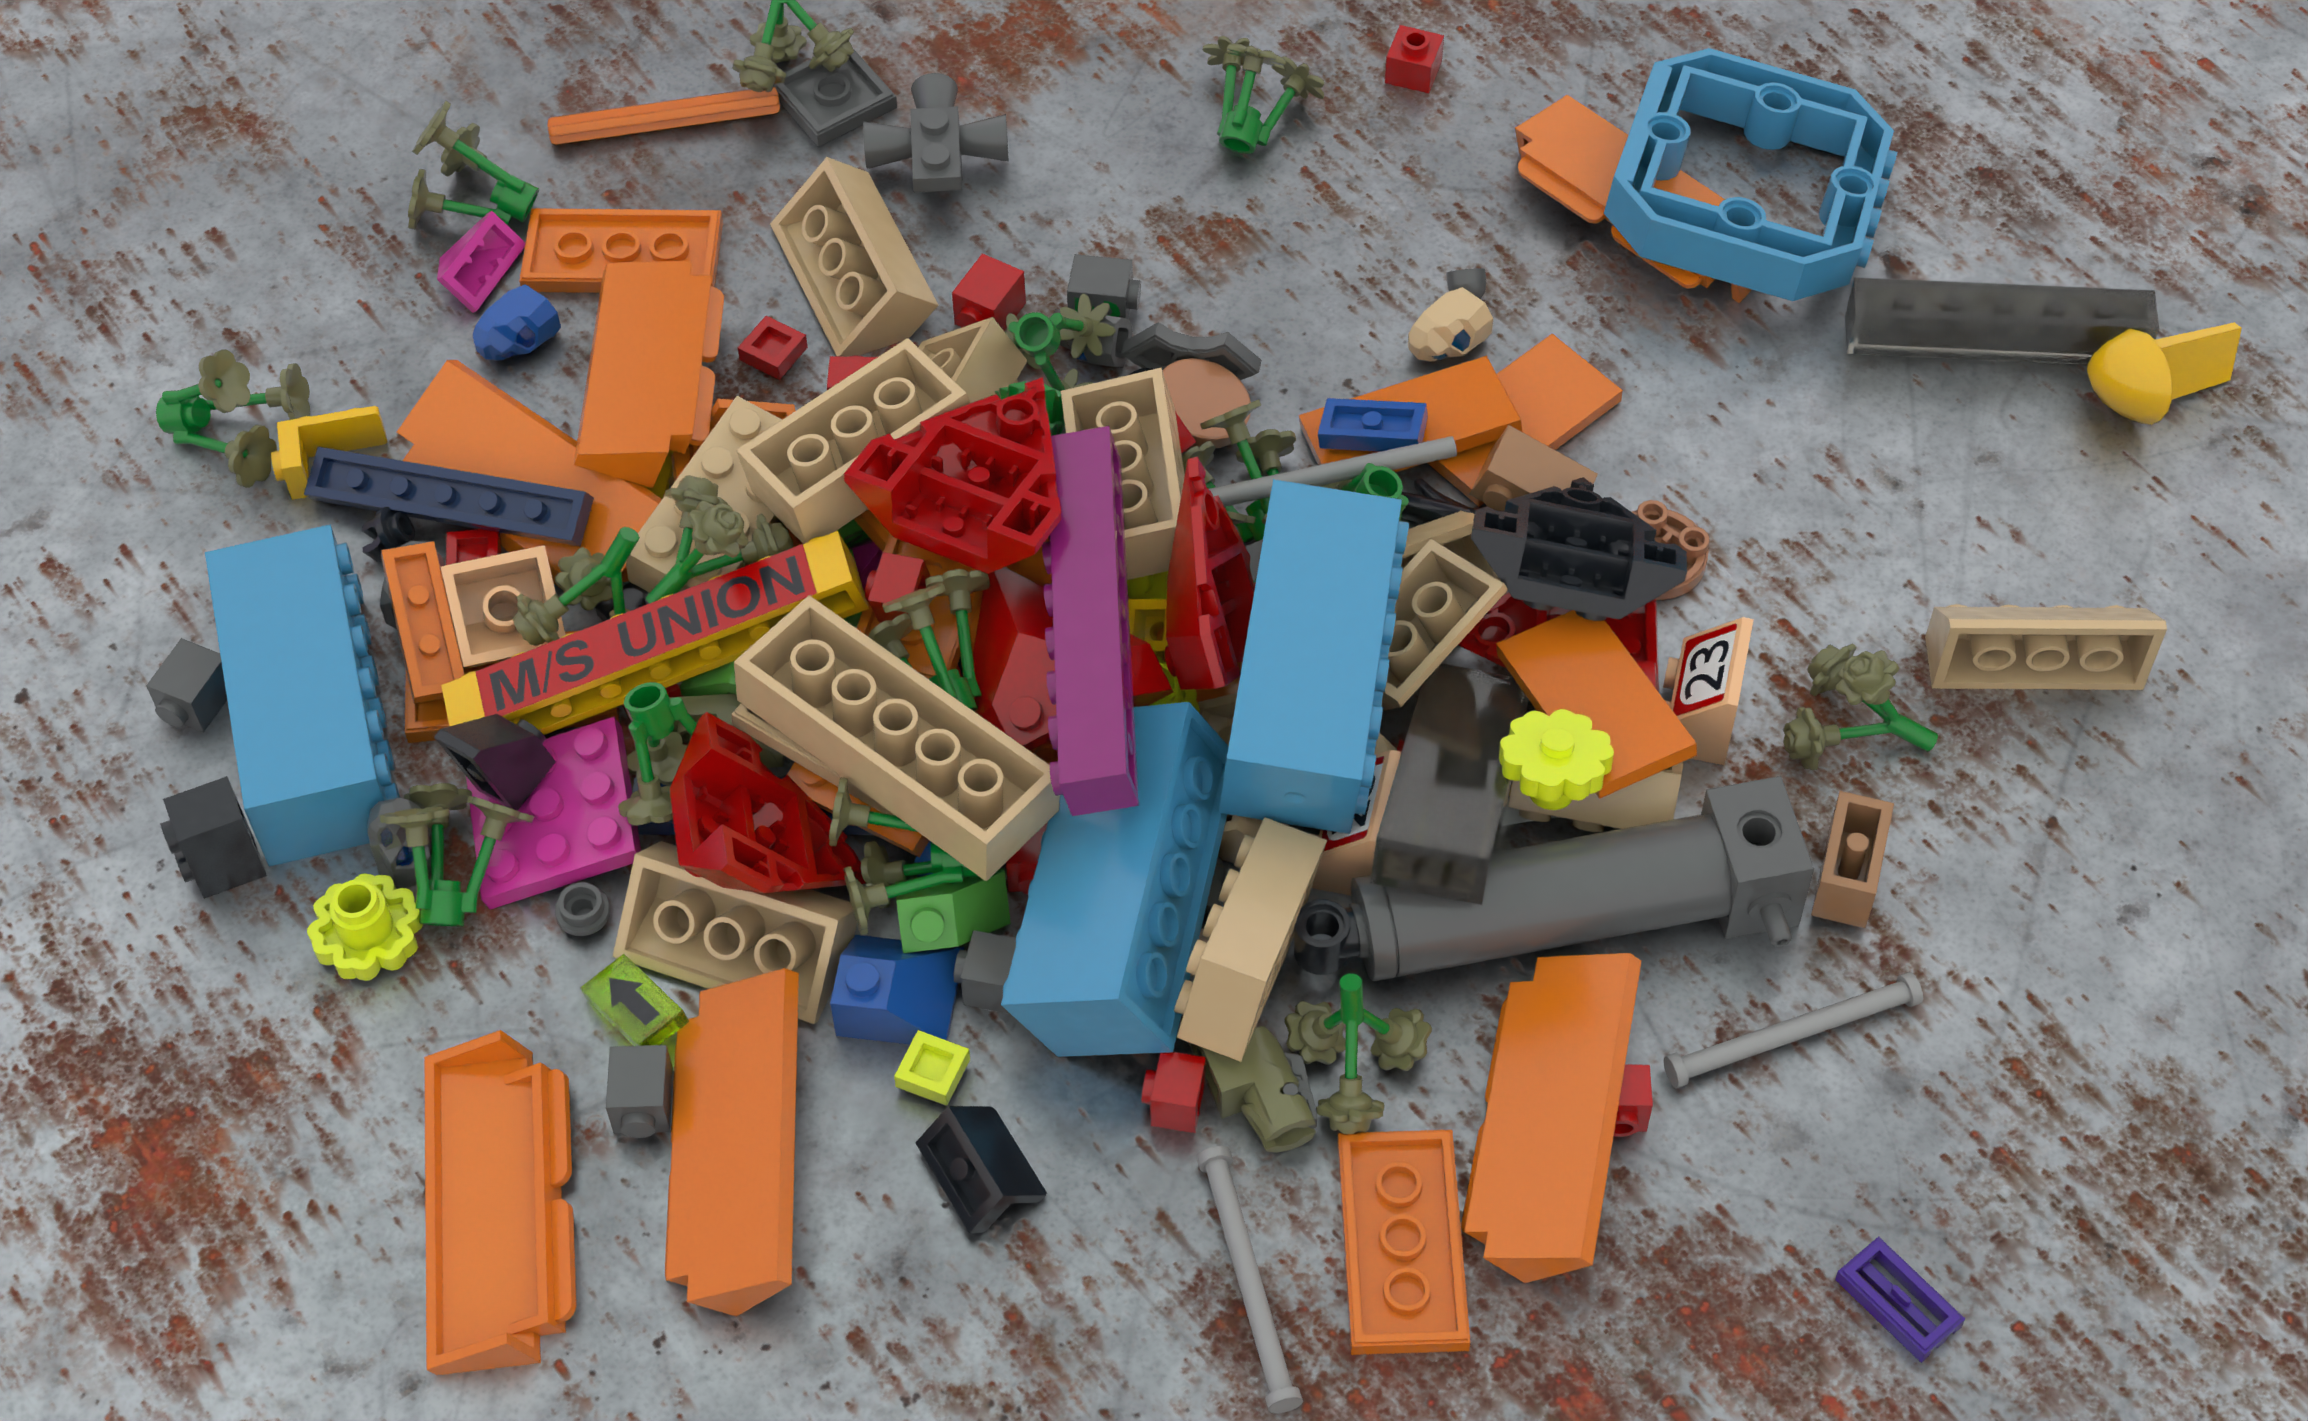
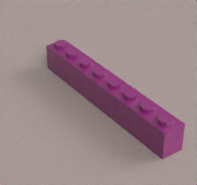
M1110 426L1051 436L1056 469V484L1061 506V521L1050 534V541L1044 542L1042 545L1046 571L1048 574H1052V583L1044 585L1046 609L1049 617H1053V627L1045 629V639L1049 657L1051 660H1055V671L1047 672L1049 697L1053 705L1056 704V715L1048 717V729L1052 747L1054 750L1058 749V761L1050 762V779L1055 796H1064L1072 816L1139 806L1121 458Z

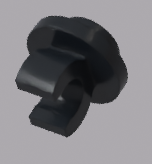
M384 507L377 511L375 518L367 521L362 526V532L374 539L372 543L363 547V553L374 561L380 562L382 561L381 550L401 547L410 541H414L415 529L409 517L402 512L396 513L390 510L389 507Z

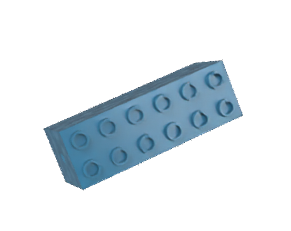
M1273 479L1226 759L1219 813L1263 820L1265 817L1279 823L1347 834L1351 833L1354 814L1365 815L1369 789L1372 786L1376 755L1374 753L1383 712L1381 704L1383 692H1385L1390 662L1388 659L1389 648L1392 644L1396 613L1394 612L1396 600H1398L1403 570V567H1401L1402 556L1405 552L1409 522L1399 521L1401 499Z
M330 524L205 552L243 806L268 866L369 844L367 822L370 810L379 801L400 798L396 783H392L390 771L395 770L389 741L384 739L383 728H387V721L381 698L376 695L375 686H379V678L372 655H369L368 645L372 644L371 634L366 616L361 614L360 604H364L363 591L358 574H352L354 573V568L347 543L337 544ZM386 828L380 836L390 839L392 838V833Z
M1190 702L1134 707L1139 806L1072 816L1064 796L1060 795L1059 811L1048 821L1046 831L1042 835L1041 851L1034 878L1029 885V898L1021 928L1016 936V948L1008 978L1003 986L1001 1005L1057 1057L1168 1053L1174 1050L1182 1015L1174 1012L1185 980H1190L1191 974L1186 972V968L1195 943L1199 940L1227 814L1219 813L1229 746Z

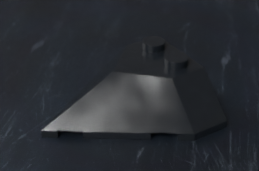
M1584 477L1572 480L1570 488L1561 490V488L1553 486L1507 500L1504 511H1497L1488 506L1475 510L1471 534L1472 541L1501 582L1506 585L1508 592L1514 599L1523 600L1525 605L1538 610H1551L1554 607L1574 610L1580 617L1593 621H1603L1607 617L1620 620L1684 582L1687 574V552L1676 544H1664L1655 541L1656 529L1613 498H1602L1599 494L1593 492L1594 484Z

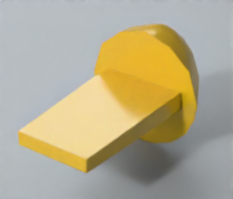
M2234 322L2155 340L2148 333L2130 328L2107 341L2094 352L2087 364L2090 384L2100 400L2121 416L2141 424L2152 425L2162 420L2168 412L2173 399L2231 380L2242 327Z

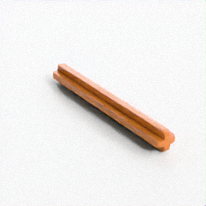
M773 87L771 92H755L747 89L555 116L548 119L547 126L551 143L561 145L773 115L779 113L780 103L776 87Z

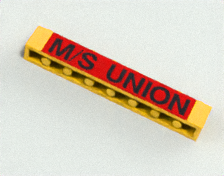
M835 531L825 536L815 537L805 544L798 545L773 556L764 557L755 563L727 574L715 576L704 583L681 592L664 596L655 602L627 613L615 615L609 620L581 631L566 634L560 639L527 652L515 654L509 659L481 670L469 672L459 679L441 685L449 726L498 714L514 724L523 719L545 735L624 704L625 696L638 685L656 682L666 688L735 661L808 595L842 619L867 610L869 607L855 559L839 532Z

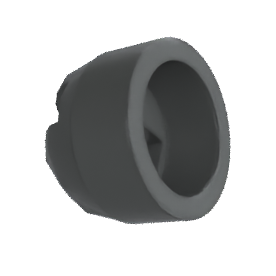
M1484 268L1455 270L1446 273L1449 291L1463 287L1479 299L1484 295L1486 290V272Z

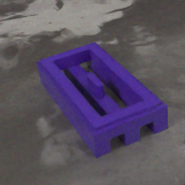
M1879 1236L1837 1272L1835 1280L1921 1363L1930 1356L1931 1351L1935 1347L1938 1349L1946 1342L1947 1337L1951 1333L1955 1334L1964 1324L1965 1318ZM1875 1259L1941 1324L1937 1327L1911 1302V1298L1897 1285H1893L1870 1261ZM1868 1283H1870L1880 1294H1878ZM1893 1307H1895L1905 1318H1903Z

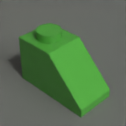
M1004 868L999 869L987 881L979 876L964 877L963 882L945 883L896 897L903 953L958 947L971 941L973 930L990 933L1011 924Z

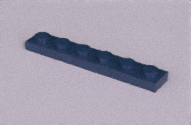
M317 447L304 495L321 502L373 511L389 507L390 510L396 513L402 512L408 517L580 547L594 497L587 492L323 447Z

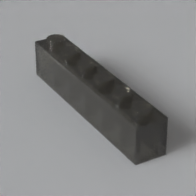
M1854 277L1845 313L1847 354L2087 365L2095 351L2107 341L2130 328L2148 333L2154 340L2160 329L2155 290Z

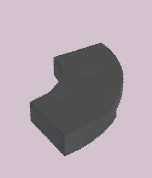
M1159 322L1124 341L1121 352L1124 357L1141 368H1162V371L1168 365L1179 360L1204 359L1225 367L1237 376L1239 380L1259 373L1262 362L1258 356L1229 332L1212 337H1192L1174 332Z

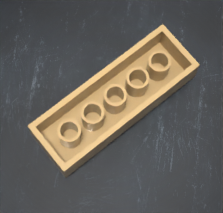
M810 595L734 661L737 701L840 776L848 778L851 784L985 881L989 880L1059 811L1060 795L1055 796L1050 779V765Z

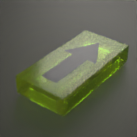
M625 954L621 955L580 987L585 998L634 1046L660 1045L689 1022L683 1009Z

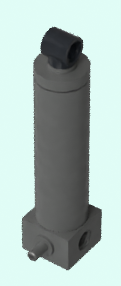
M1777 776L1706 789L1701 815L1488 853L1476 900L1378 881L1380 873L1352 878V904H1349L1348 907L1343 908L1338 903L1328 899H1316L1301 907L1294 927V957L1298 965L1305 971L1315 975H1328L1343 967L1347 958L1358 956V958L1363 960L1369 979L1374 982L1395 978V976L1412 975L1718 918L1725 939L1767 932L1770 943L1773 946L1781 947L1787 945L1792 939L1789 927L1799 926L1814 867L1782 777ZM1317 934H1325L1331 936L1332 938L1328 940H1317L1312 938V936Z

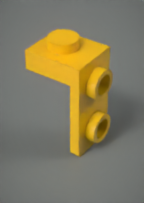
M377 406L352 408L346 411L317 416H304L293 420L277 422L279 451L271 452L274 475L277 482L285 480L292 500L308 497L304 495L310 475L309 457H315L317 447L351 451L387 444V434L379 408Z

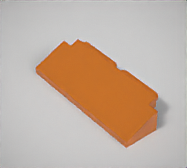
M1569 95L1564 96L1515 127L1519 154L1521 155V160L1518 163L1520 176L1585 221L1599 223L1605 219L1611 223L1605 216L1604 210L1628 134ZM1682 170L1679 171L1676 177L1670 180H1656L1654 188L1715 206H1719L1725 200ZM1612 225L1613 239L1640 257L1616 227ZM1640 257L1684 288H1694L1699 284L1707 288L1715 280L1708 276ZM1731 283L1732 299L1738 303L1752 290Z
M692 261L620 262L606 264L602 276L574 459L575 466L653 488L669 450L685 454L689 444L701 446L708 437L715 374L708 367L702 366V362L711 363L715 361L718 354L724 294L716 287L711 286L712 275L691 276Z
M447 360L397 430L398 434L414 444L402 461L587 492L594 497L581 547L500 533L501 545L508 552L545 545L555 585L556 575L562 572L558 567V561L562 557L573 556L582 547L587 548L591 556L598 552L605 556L622 527H629L638 533L662 500L642 485L575 466L574 459L577 446L575 439L458 360ZM626 563L621 569L622 582L629 581Z
M1631 953L1537 957L1533 981L1510 982L1508 996L1501 1007L1485 1092V1100L1488 1105L1485 1121L1478 1131L1461 1229L1464 1233L1485 1244L1483 1256L1485 1260L1523 1283L1593 1265L1642 962Z
M786 968L700 991L699 1016L677 1022L665 1277L667 1281L687 1286L688 1303L736 1317L792 1285L799 973Z
M499 1030L424 1057L426 1368L435 1375L541 1363L540 1336L566 1333V1321L573 1316L576 1310L573 1207L562 1199L561 1186L568 1182L572 1174L569 1078L561 1070H551L541 1062L533 1065V1052Z

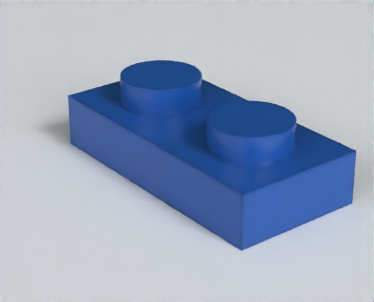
M1327 398L1318 430L1319 447L1324 449L1381 452L1422 443L1428 420L1427 404Z

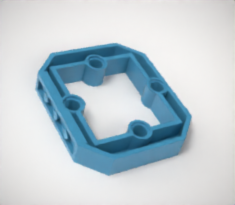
M1711 48L1654 62L1613 177L1604 214L1642 258L1790 301H1796L1849 285L1855 267H1866L1874 242L1870 238L1874 237L1882 212L1881 207L1890 182L1889 178L1898 153L1889 150L1894 130L1856 89ZM1680 110L1744 128V135L1747 140L1762 149H1781L1791 141L1844 156L1842 166L1835 169L1831 174L1819 209V218L1825 225L1822 236L1767 221L1764 209L1756 202L1747 198H1727L1719 206H1715L1654 188L1656 180H1670L1676 177L1680 171L1690 137L1688 123L1678 116Z

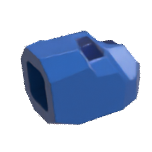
M525 284L505 293L483 313L473 332L475 348L483 358L488 360H504L512 355L517 356L531 353L546 340L552 338L560 330L561 324L558 312L549 300Z

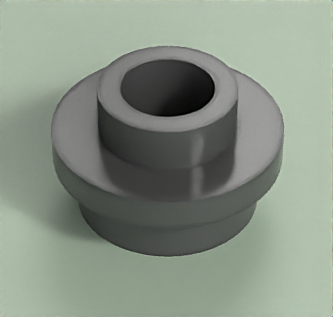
M586 882L574 883L566 887L555 905V916L558 925L565 932L575 936H586L599 931L607 923L611 913L610 903L606 894L601 889ZM581 909H591L587 914L575 915Z

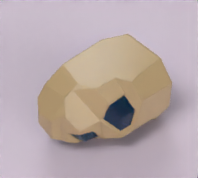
M1462 287L1446 292L1428 307L1414 323L1408 334V348L1419 360L1436 361L1446 357L1464 356L1491 335L1493 316L1486 303Z

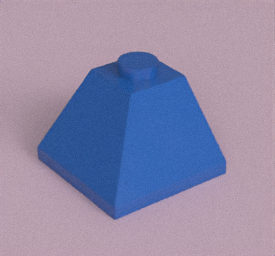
M855 935L840 955L830 1001L836 1036L910 1045L919 1030L948 1041L959 983L954 982V968L959 950H964V947L958 946L903 953L902 942L899 939Z

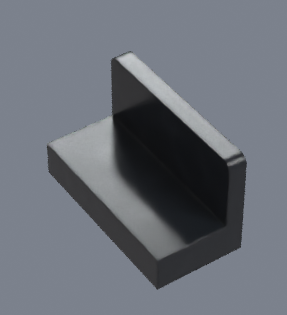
M948 1106L915 1142L969 1233H985L1011 1203H1039L1047 1194L1001 1117L991 1106Z

